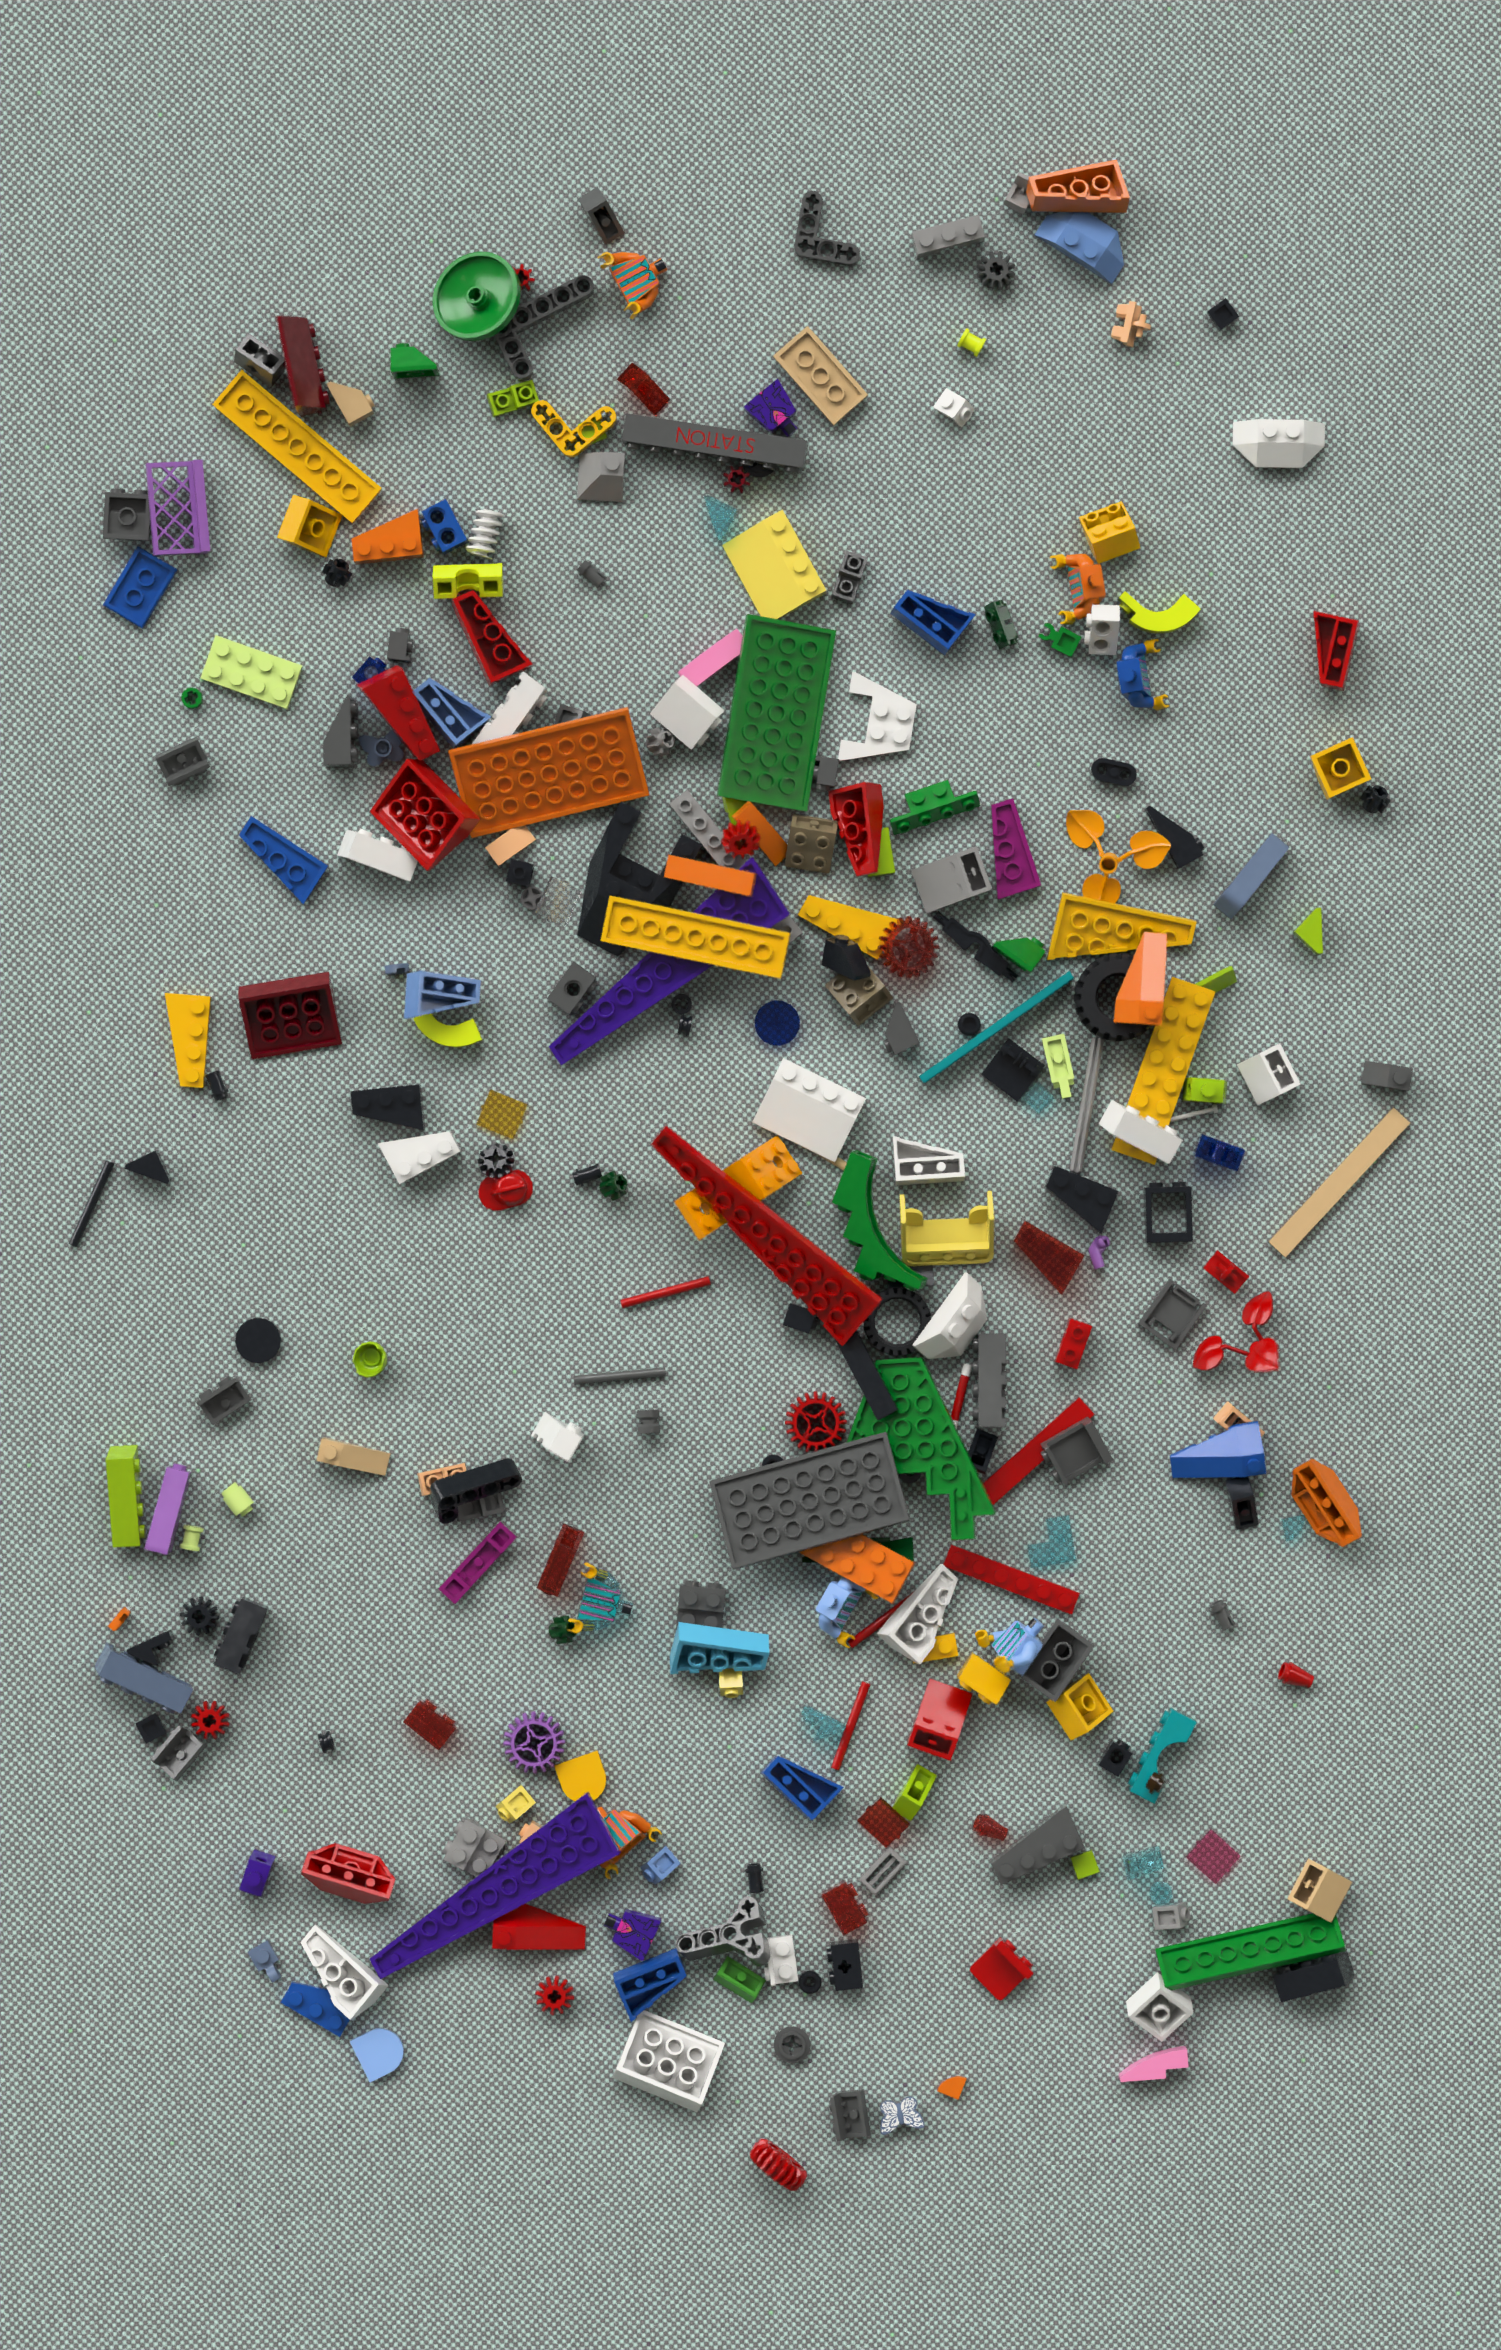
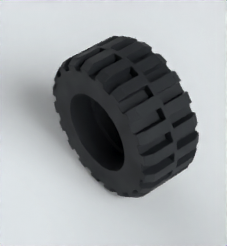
M1109 954L1095 960L1081 973L1075 986V1010L1081 1023L1089 1032L1104 1040L1114 1042L1130 1040L1142 1035L1152 1026L1115 1023L1114 1019L1106 1016L1097 1004V991L1106 979L1113 976H1126L1133 960V956L1129 954Z

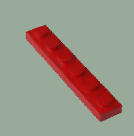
M952 1544L943 1563L947 1568L1071 1615L1080 1594L1077 1591Z

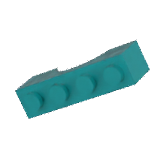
M1170 1708L1169 1712L1165 1710L1159 1721L1162 1725L1159 1731H1154L1148 1742L1151 1746L1148 1752L1144 1751L1138 1761V1764L1141 1766L1137 1773L1133 1772L1127 1783L1130 1785L1129 1790L1154 1804L1161 1791L1159 1793L1155 1791L1154 1794H1151L1145 1786L1154 1772L1158 1773L1157 1760L1159 1754L1172 1743H1186L1197 1723L1196 1720L1173 1708Z

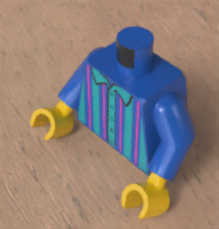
M1158 639L1146 640L1144 644L1140 643L1124 648L1122 658L1117 661L1121 694L1133 707H1153L1157 711L1169 707V705L1163 703V699L1168 698L1166 694L1153 698L1150 692L1145 653L1150 654L1161 651V649H1155L1154 643L1159 641Z

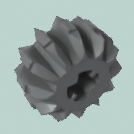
M990 251V260L986 256H982L981 260L984 264L977 265V269L982 270V272L977 274V278L985 277L981 284L985 286L990 282V290L994 289L995 284L998 285L999 290H1002V282L1009 286L1011 284L1009 278L1015 277V273L1009 271L1015 268V264H1007L1011 257L1008 255L1002 259V251L998 252L997 257L994 256L993 251ZM993 266H996L997 269H1002L999 275L996 276L995 272H990Z

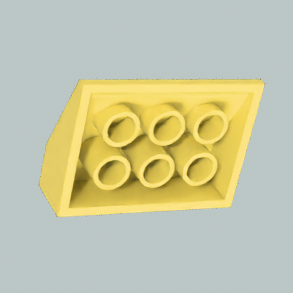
M783 510L762 520L722 545L759 615L762 617L780 619L826 594L827 590Z

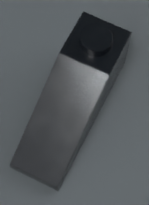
M1149 806L1144 809L1157 833L1164 836L1171 843L1168 853L1177 869L1203 856L1202 850H1204V846L1198 837L1195 839L1191 833L1153 807Z

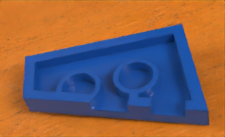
M292 1982L280 2002L339 2037L350 2021L333 2004L329 1991L317 1986Z

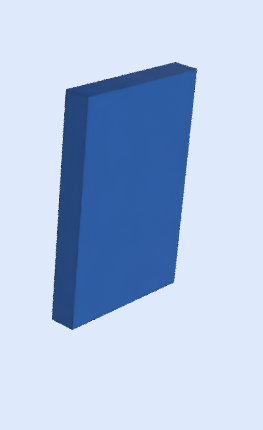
M137 546L103 606L143 629L178 570Z

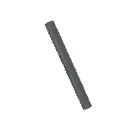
M665 1367L577 1375L574 1376V1384L665 1377L666 1370Z

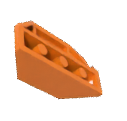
M1310 1459L1293 1469L1291 1496L1315 1533L1342 1547L1360 1538L1362 1533L1358 1508L1334 1470L1314 1459Z

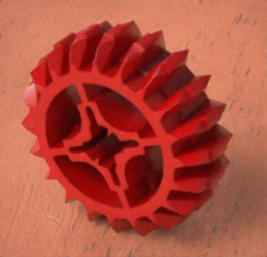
M814 1391V1398L810 1399L808 1393H805L806 1401L804 1402L800 1397H797L796 1400L800 1405L797 1407L791 1403L790 1407L795 1412L786 1413L787 1416L793 1417L792 1421H785V1425H792L793 1427L786 1431L787 1434L795 1433L791 1441L794 1442L799 1439L798 1448H801L804 1443L807 1444L806 1452L810 1451L811 1446H815L814 1452L819 1451L818 1446L826 1449V1444L830 1443L831 1447L836 1446L832 1440L834 1438L838 1441L842 1440L837 1433L838 1431L845 1433L846 1429L841 1428L840 1424H847V1420H840V1416L846 1414L845 1411L837 1412V1409L841 1407V1403L839 1402L833 1406L832 1403L835 1397L832 1396L829 1401H826L827 1393L823 1392L821 1399L818 1398L817 1391ZM813 1403L824 1405L816 1414H811L803 1409L805 1406ZM829 1409L835 1416L834 1430L824 1422ZM823 1412L820 1422H823L822 1426L826 1429L816 1426L809 1432L812 1422H809L810 1419L806 1415L816 1419ZM798 1415L808 1422V1427L803 1436L797 1428ZM815 1431H822L829 1435V1437L821 1441L808 1440Z
M760 2139L752 2147L750 2152L752 2161L781 2186L790 2191H797L804 2184L807 2178L806 2170L776 2144L767 2139Z

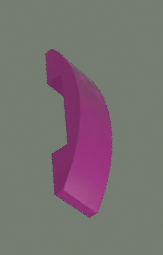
M500 1521L439 1587V1590L456 1604L517 1536Z

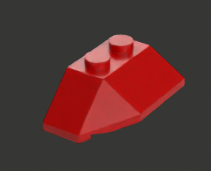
M337 1843L308 1852L301 1871V1875L319 1890L363 1904L389 1901L396 1880L379 1856Z

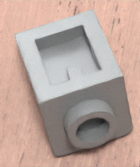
M1186 1902L1171 1905H1155L1152 1907L1155 1930L1179 1929L1189 1924L1190 1911L1187 1908Z

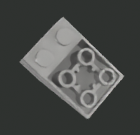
M977 846L911 870L926 914L992 890Z

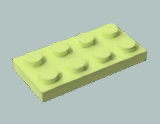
M215 635L201 679L288 709L303 666Z

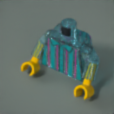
M588 1562L584 1565L589 1567V1571L587 1573L581 1572V1575L587 1578L578 1617L577 1619L570 1618L568 1620L575 1623L573 1629H567L568 1632H594L606 1628L611 1622H614L616 1613L627 1616L631 1614L633 1603L620 1600L622 1589H620L619 1582L608 1571L596 1568Z

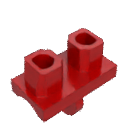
M1218 1250L1203 1267L1204 1270L1234 1294L1249 1278V1275Z

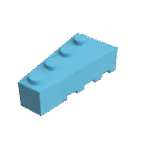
M678 1622L670 1653V1674H678V1671L690 1670V1673H699V1670L713 1669V1672H722V1670L733 1668L734 1671L765 1670L769 1656V1635Z

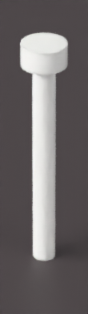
M1213 1104L1210 1108L1172 1117L1171 1122L1209 1112L1218 1113L1217 1104Z

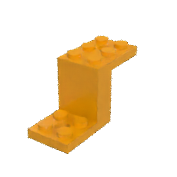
M778 1135L722 1170L760 1201L802 1174L798 1164L794 1161ZM694 1188L674 1202L700 1240L727 1223V1220L720 1213L717 1215L712 1209L713 1206L705 1197L701 1198L696 1193L697 1189Z

